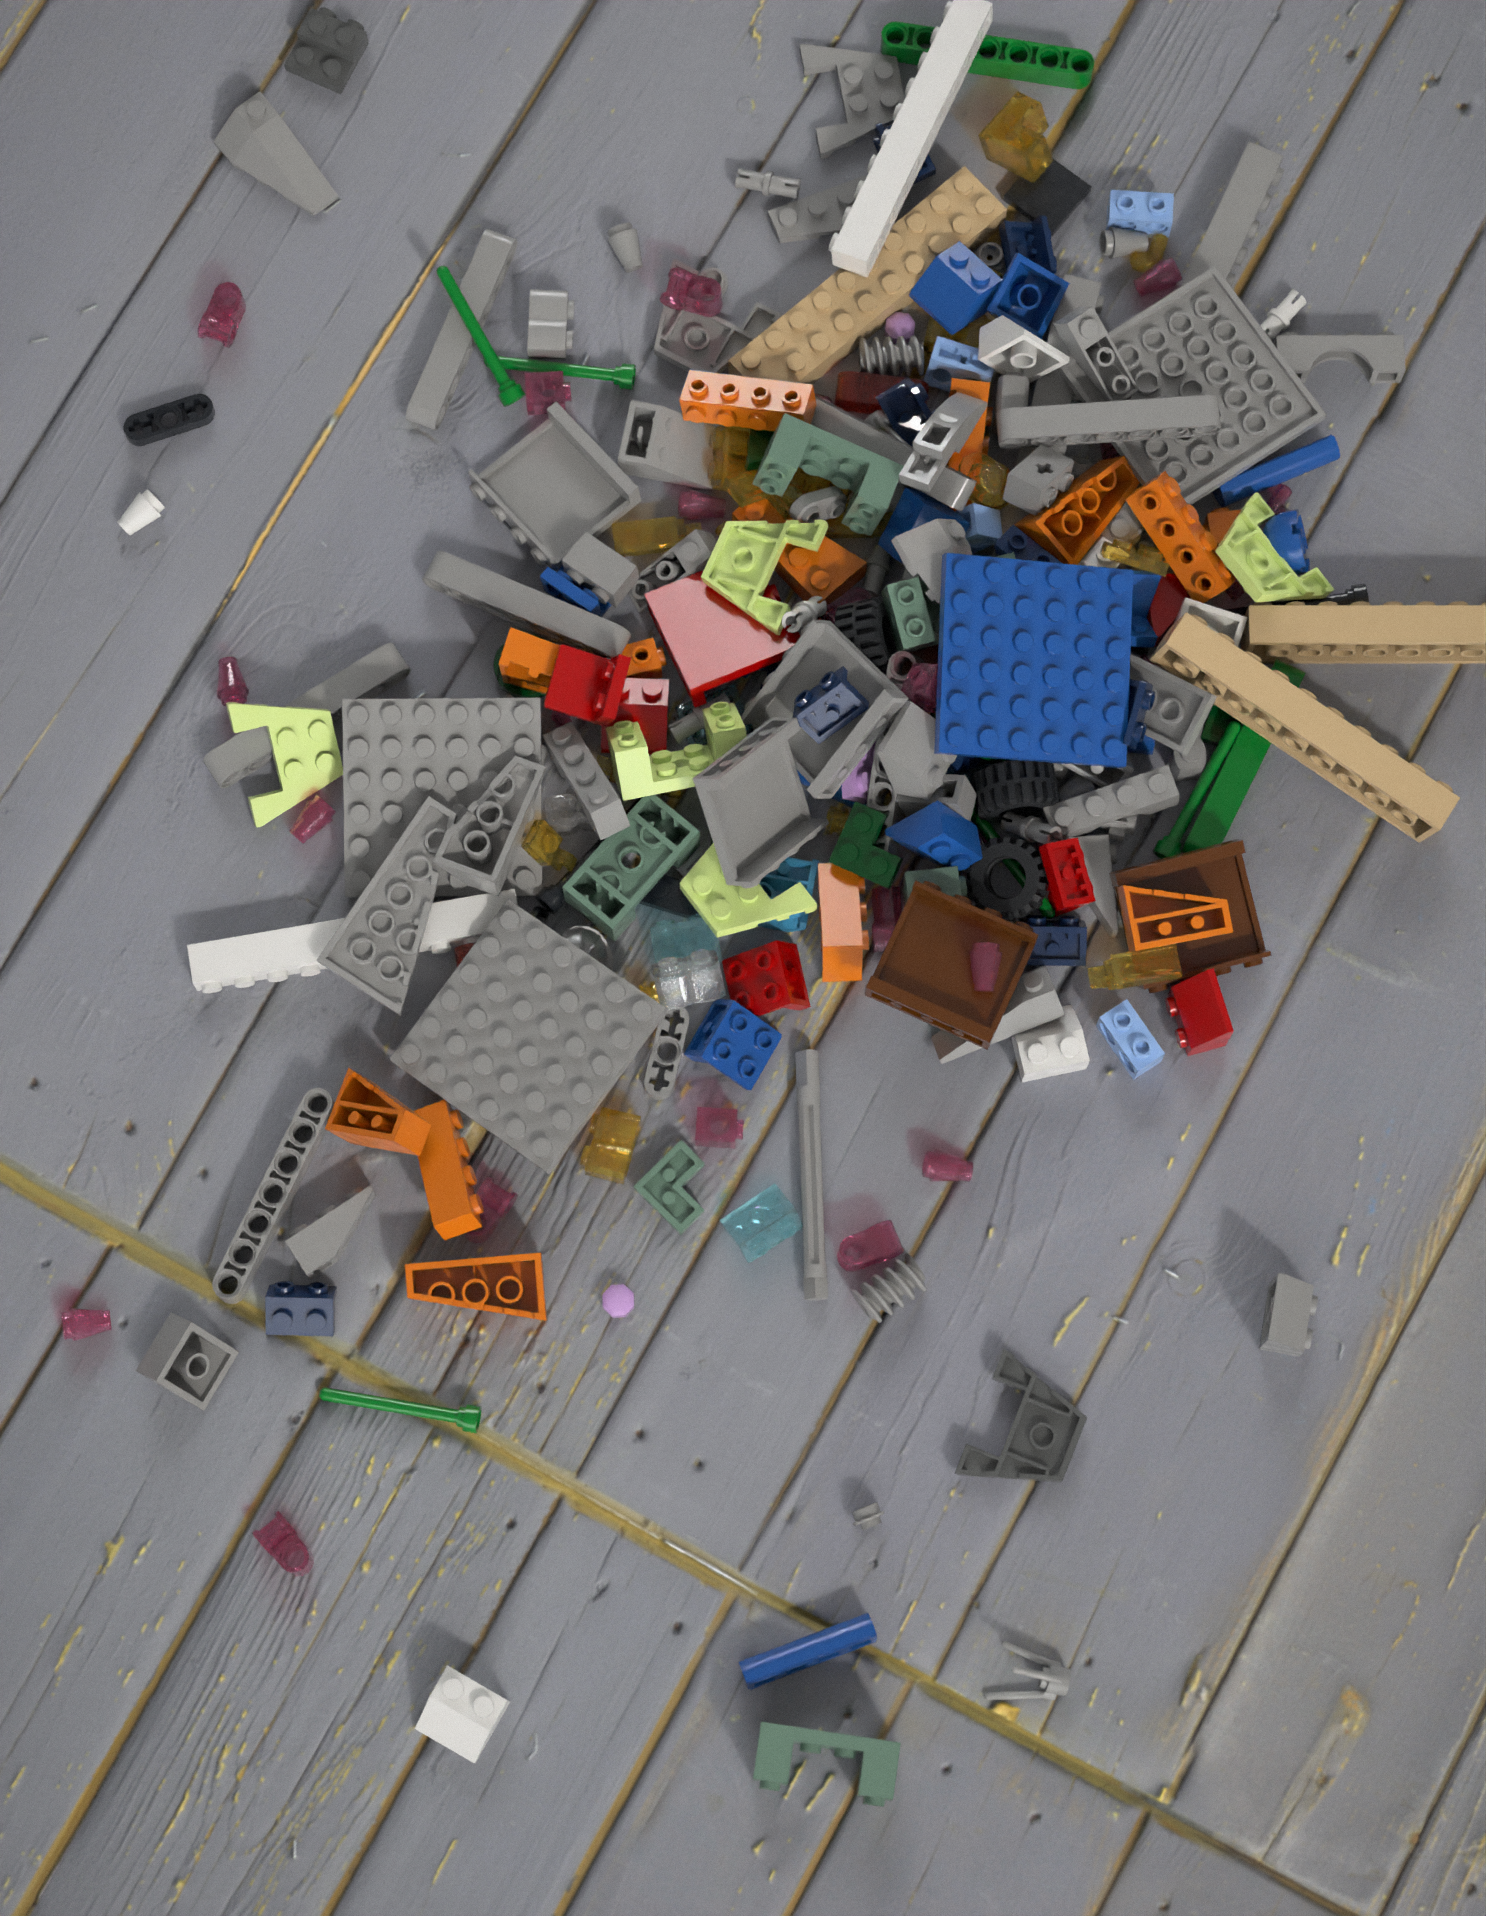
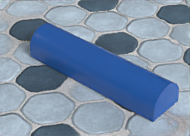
M1331 434L1240 473L1212 491L1216 501L1224 508L1248 498L1256 492L1260 493L1340 458V450L1335 436Z
M865 1613L739 1661V1665L747 1688L752 1690L873 1644L877 1641V1633L869 1614Z

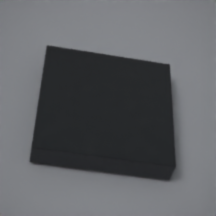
M1041 151L1005 193L1003 201L1031 221H1034L1039 215H1045L1051 235L1053 236L1089 194L1092 186Z

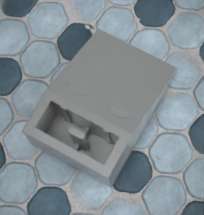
M631 400L618 455V466L626 475L713 491L725 430L707 423L685 421L682 413L661 405Z

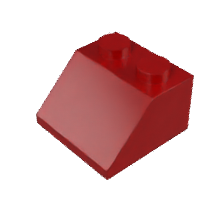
M626 678L615 720L601 727V753H610L606 728L612 727L620 721L639 723L649 755L656 751L667 750L670 704L669 679Z
M1214 968L1171 987L1168 998H1165V1004L1169 1016H1175L1178 1029H1175L1176 1040L1180 1048H1185L1187 1056L1226 1046L1234 1030Z

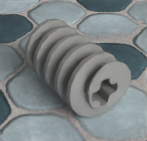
M916 335L911 336L908 345L903 336H898L895 346L891 337L885 338L883 346H881L878 337H874L870 347L865 338H860V376L862 369H865L868 377L872 378L875 369L878 368L881 377H885L887 369L891 368L894 377H898L901 367L904 368L907 376L911 375L913 367L917 368L919 375L924 374L923 340L919 344Z
M905 1253L906 1264L899 1259L894 1261L895 1272L889 1267L883 1268L884 1279L876 1274L873 1275L871 1278L873 1287L863 1282L860 1285L862 1295L856 1290H851L853 1297L864 1313L878 1323L882 1322L881 1310H884L890 1316L893 1314L891 1303L894 1302L901 1308L904 1307L902 1299L904 1294L911 1300L916 1299L913 1288L917 1287L923 1293L927 1291L924 1283L926 1280L925 1276L909 1253Z

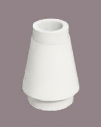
M147 489L142 494L140 492L137 494L117 523L131 536L134 532L162 516L160 512L165 509V506Z

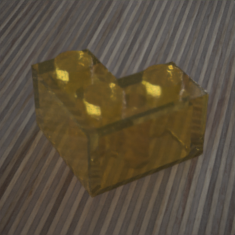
M1018 91L978 135L987 160L1033 183L1053 162L1046 138L1042 135L1049 127L1042 104Z

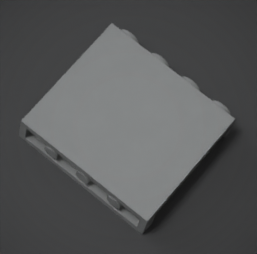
M557 402L547 408L549 418L480 474L477 475L472 469L468 471L471 481L469 488L479 501L485 499L491 505L489 509L493 516L500 523L504 520L511 527L510 532L521 545L525 542L532 549L530 553L540 566L546 564L554 571L563 565V558L585 531L595 538L598 537L641 502L639 487Z
M814 619L802 629L801 637L797 643L783 654L782 662L778 668L765 678L763 688L757 696L746 703L741 719L743 723L752 724L757 729L771 717L792 718L796 697L806 689L810 691L818 685L826 673L830 671L835 672L844 666L848 670L847 681L869 701L868 709L821 744L812 739L801 727L796 734L788 739L797 770L811 784L807 791L815 799H831L909 698L831 621Z
M771 717L693 778L727 885L742 886V888L757 886L763 877L769 872L778 869L780 863L789 856L796 854L803 844L815 838L818 832L829 824L828 819L811 817L788 739L800 730L797 718Z

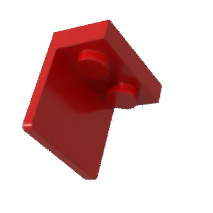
M562 644L558 648L543 704L544 707L601 726L608 725L616 718L631 657L618 654L612 659H606Z
M1078 837L1047 843L1039 847L1049 882L1048 891L1050 892L1048 899L1056 912L1054 917L1061 916L1096 901Z
M775 940L722 961L730 1000L736 1001L757 1017L781 1008L801 1011L811 1007L797 944Z

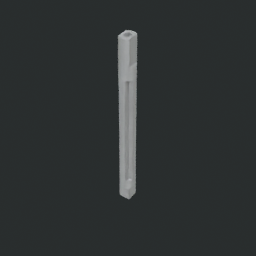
M806 1049L795 1052L804 1249V1300L819 1301L828 1299L820 1130L819 1053L817 1050Z

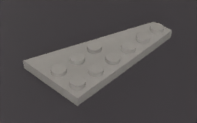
M430 796L425 800L317 959L318 963L399 1016L402 1014L442 868L436 865L433 860L446 831L453 823L455 824L457 818L456 813Z

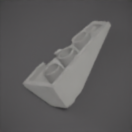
M260 91L234 109L214 140V144L233 167L241 172L244 170L255 177L259 183L264 186L268 185L278 191L285 199L313 216L339 199L335 190L284 120Z
M937 518L902 533L891 540L906 569L913 577L919 574L929 588L926 595L931 601L935 600L938 604H940L942 555L945 553L972 555L971 547L965 538V530L956 519Z
M514 756L489 784L490 787L476 802L473 801L463 817L456 824L453 823L446 831L433 862L468 886L499 896L514 861L543 780L546 766Z
M1046 966L1021 975L991 1044L1065 1015ZM944 1030L931 1037L941 1064L982 1048Z

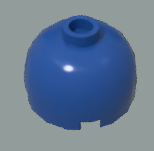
M1299 510L1285 511L1273 516L1264 526L1263 533L1279 556L1285 559L1296 575L1307 573L1310 571L1309 558L1304 559V554H1306L1308 545Z

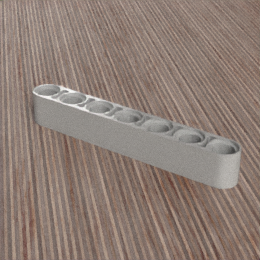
M488 228L480 239L459 287L482 329L517 248L516 238ZM453 303L406 411V420L435 431L438 430L476 345Z
M815 395L817 406L811 425L903 466L906 464L913 452L912 446ZM946 465L929 493L922 492L954 509L963 511L977 481Z
M1213 395L1014 407L1002 409L996 413L999 447L1005 449L1039 447L1041 444L1049 447L1214 435L1221 431L1218 398Z
M444 551L436 552L422 578L426 585L440 593L561 644L606 659H612L616 655L622 654L631 637L630 632L621 625Z
M388 643L283 707L328 709L331 712L334 723L342 718V699H373L405 679L410 674L411 669L395 645ZM267 726L240 732L205 755L203 762L220 788H227L274 760Z
M898 651L889 659L886 677L903 693H906L909 698L907 701L913 702L918 707L921 706L926 673L924 661L909 652ZM911 660L912 669L909 674L903 676L902 666L906 661ZM899 712L876 740L866 804L867 807L888 815L885 820L887 828L903 820L904 812L896 802L898 794L895 793L877 749ZM887 790H890L892 800L889 805L884 806L882 796ZM886 835L881 839L877 838L874 846L898 856L899 843Z
M312 1088L303 1096L213 1278V1290L225 1303L235 1304L245 1297L327 1131L325 1127L333 1109L334 1101L325 1089ZM325 1099L328 1104L324 1111L319 1113L311 1111V1105L315 1100ZM307 1128L313 1131L309 1141L304 1143L296 1141V1135L300 1130ZM290 1158L296 1159L298 1165L294 1171L290 1173L281 1171L282 1163ZM275 1188L283 1190V1196L280 1201L276 1203L267 1202L266 1197L270 1190ZM260 1218L268 1220V1226L262 1233L252 1232L251 1227L255 1220ZM246 1248L253 1250L252 1259L248 1263L240 1264L237 1262L236 1258L239 1251ZM228 1279H236L238 1281L236 1291L232 1294H223L222 1284Z

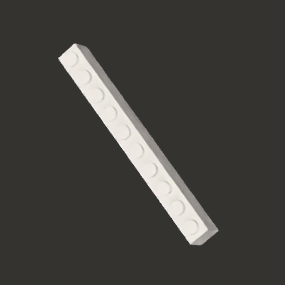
M953 0V2H947L942 17L944 20L940 27L936 26L930 39L931 47L928 53H922L916 77H911L905 90L906 98L903 104H897L892 118L894 122L891 128H886L880 140L881 149L878 155H872L868 164V175L865 181L861 180L857 185L854 195L856 200L852 207L848 206L842 217L843 226L839 234L834 233L831 238L829 251L832 252V264L834 266L868 278L993 21V3L986 0Z
M515 889L500 891L499 896L487 893L432 903L419 953L432 951L433 954H442L451 951V947L464 945L465 948H472L507 899L518 906ZM345 918L187 945L192 983L197 991L202 990L203 993H216L221 991L223 986L235 985L237 988L253 986L255 981L268 979L269 982H280L288 979L287 975L301 973V976L317 975L321 973L320 970L327 969L318 963L317 959Z

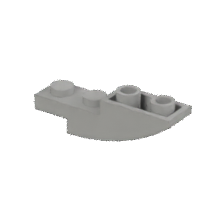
M959 392L944 401L927 420L914 439L913 452L899 474L900 483L929 493L952 454L961 451L987 408V402Z

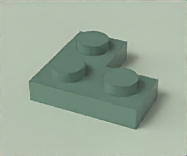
M682 1140L633 1186L634 1190L680 1235L705 1212L682 1188L705 1166V1163Z

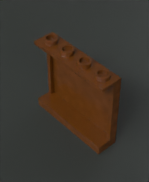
M1234 839L1109 873L1124 934L1125 929L1117 886L1126 885L1180 894L1227 899L1233 933L1129 952L1138 988L1148 989L1149 993L1160 992L1168 989L1167 983L1178 980L1182 982L1214 968L1216 976L1232 972L1231 966L1243 963L1244 968L1263 964L1262 958L1272 956L1271 951L1265 949L1242 856L1243 853H1246L1243 840Z
M915 880L912 892L873 976L870 977L866 985L865 996L988 1050L1039 935L1034 933V929L1025 923L1016 921L1013 924L1002 919L1003 915L996 910L990 908L981 910L972 906V901L964 896L954 894L952 897L941 892L942 889L932 882L923 881V883Z

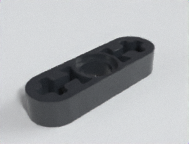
M194 394L129 416L124 422L123 430L131 444L144 446L208 425L214 419L215 409L208 396ZM201 404L205 408L203 410L204 414L198 416L197 412H195V406ZM182 409H185L188 417L187 421L184 420L183 414L181 412ZM167 413H174L178 416L177 423L172 427H165L161 424V418ZM151 419H154L157 431L153 430ZM137 424H141L143 428V434L139 436L134 432Z

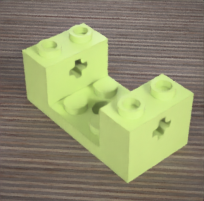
M717 702L709 708L702 709L708 745L691 744L684 747L683 750L673 752L660 750L649 756L648 747L638 722L620 721L612 727H607L606 733L613 775L622 800L625 801L695 787L693 778L747 736L745 725L735 703Z

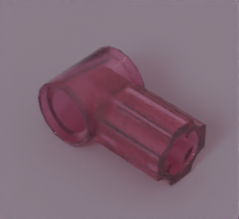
M879 886L871 890L872 912L874 916V923H872L874 953L884 952L902 913L900 887L891 886L890 889Z

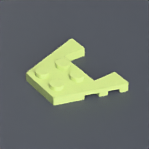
M1258 492L1254 493L1246 501L1215 550L1225 567L1232 572L1242 585L1244 591L1251 596L1254 602L1326 598L1335 589L1320 570L1316 567L1298 577L1285 559L1279 556L1269 539L1259 528L1260 525L1270 520L1275 513Z
M819 519L814 520V523H799V520H786V523L768 524L767 520L726 521L701 578L706 585L774 634L780 635L783 629L782 617L785 613L791 611L789 604L763 597V593L786 543L818 552L829 527L827 521Z
M238 702L226 703L232 732L239 733L267 726L281 788L248 797L256 828L262 827L343 775V765L331 712L328 709L241 704Z
M714 843L679 883L680 890L717 938L756 928L758 924L775 919L782 921L789 919V916L804 911L805 914L817 910V903L801 882L773 899H770L760 884L752 888L727 885Z

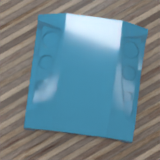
M788 857L780 863L778 869L769 872L763 877L759 884L770 899L775 898L801 882L812 897L819 860L812 859L811 862ZM804 911L790 915L789 919L782 921L775 919L758 924V927L784 932L805 930L809 913L805 914Z

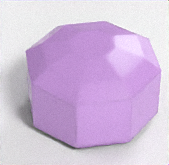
M895 312L886 319L884 335L891 337L893 344H896L898 336H903L905 342L908 343L911 336H914L916 323L908 313Z
M624 1284L611 1285L602 1294L603 1309L612 1318L627 1317L634 1309V1293Z

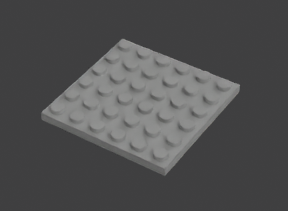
M1213 266L1108 333L1139 388L1137 392L1125 400L1213 395L1218 398L1221 431L1214 435L1111 442L1120 456L1126 458L1134 475L1142 485L1166 471L1168 476L1174 478L1179 484L1181 495L1187 504L1192 505L1326 418L1327 414L1216 266ZM1073 356L1069 357V363L1057 368L1081 403L1107 401Z
M541 698L342 699L345 897L361 896L428 796L456 813V824L468 811L467 808L473 801L476 802L490 787L489 784L514 756L542 765ZM542 782L511 869L501 891L515 889L516 896H536L543 888ZM442 869L435 896H475L487 894L485 891L468 886Z
M507 899L389 1060L550 1174L668 1010Z

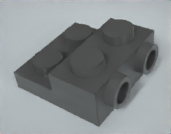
M321 7L319 11L310 8L297 32L298 40L284 64L285 70L341 94L369 44L367 33L359 22L349 19L347 23L336 19V14L328 8Z

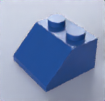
M959 241L935 257L910 291L909 297L953 335L988 312L987 308L1002 278Z
M1015 253L987 311L995 319L1002 315L1042 339L1070 283L1023 255Z
M905 488L878 545L897 561L903 563L891 541L894 537L937 518L956 519L964 528L965 533L970 523L948 505L920 490Z
M938 800L885 829L886 836L924 860L941 867L958 866L959 872L983 858L977 826Z

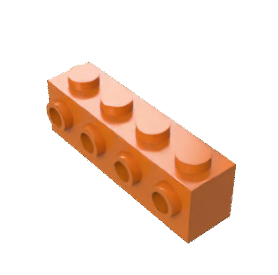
M689 370L679 399L685 421L718 424L726 427L751 428L758 431H775L784 413L811 424L817 406L812 384Z
M1166 471L1134 490L1125 499L1192 600L1205 603L1233 584L1236 577L1225 567L1223 561L1215 552L1217 542L1210 532L1205 531L1199 522L1197 511L1192 505L1187 504L1181 495L1179 484L1174 478L1169 477Z
M445 1099L414 1110L415 1113L431 1124L422 1152L418 1156V1161L434 1228L444 1240L481 1228L480 1214L484 1213V1209L479 1195L474 1193L473 1185L477 1184V1179L473 1168L467 1163L466 1157L470 1156V1150L466 1139L461 1137L460 1129L464 1128V1124L457 1109L452 1110Z

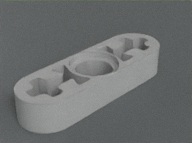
M678 1004L665 1007L668 1012L657 1026L644 1078L645 1091L655 1100L668 1098L674 1090L690 1026L688 1011ZM674 1013L680 1014V1020L684 1021L683 1024H677L675 1029V1037L681 1036L680 1040L672 1036H661L662 1032L669 1035L670 1022L666 1018H672ZM667 1043L672 1044L677 1050L676 1056L669 1061L662 1060L657 1054L658 1048ZM654 1064L662 1068H673L672 1072L667 1069L665 1070L664 1082L669 1085L668 1087H662L660 1092L655 1091L654 1085L650 1083L651 1080L656 1081L658 1079L660 1071L658 1067L653 1068Z

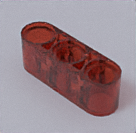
M842 371L837 377L834 405L844 411L872 414L877 410L882 411L875 397L906 378L856 371ZM909 378L915 385L921 383L928 394V383L919 379Z

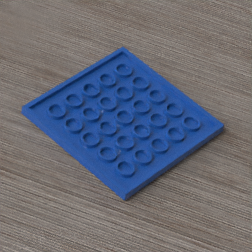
M955 553L943 554L934 754L1114 768L1126 767L1127 745L1123 744L1128 727L1133 570Z

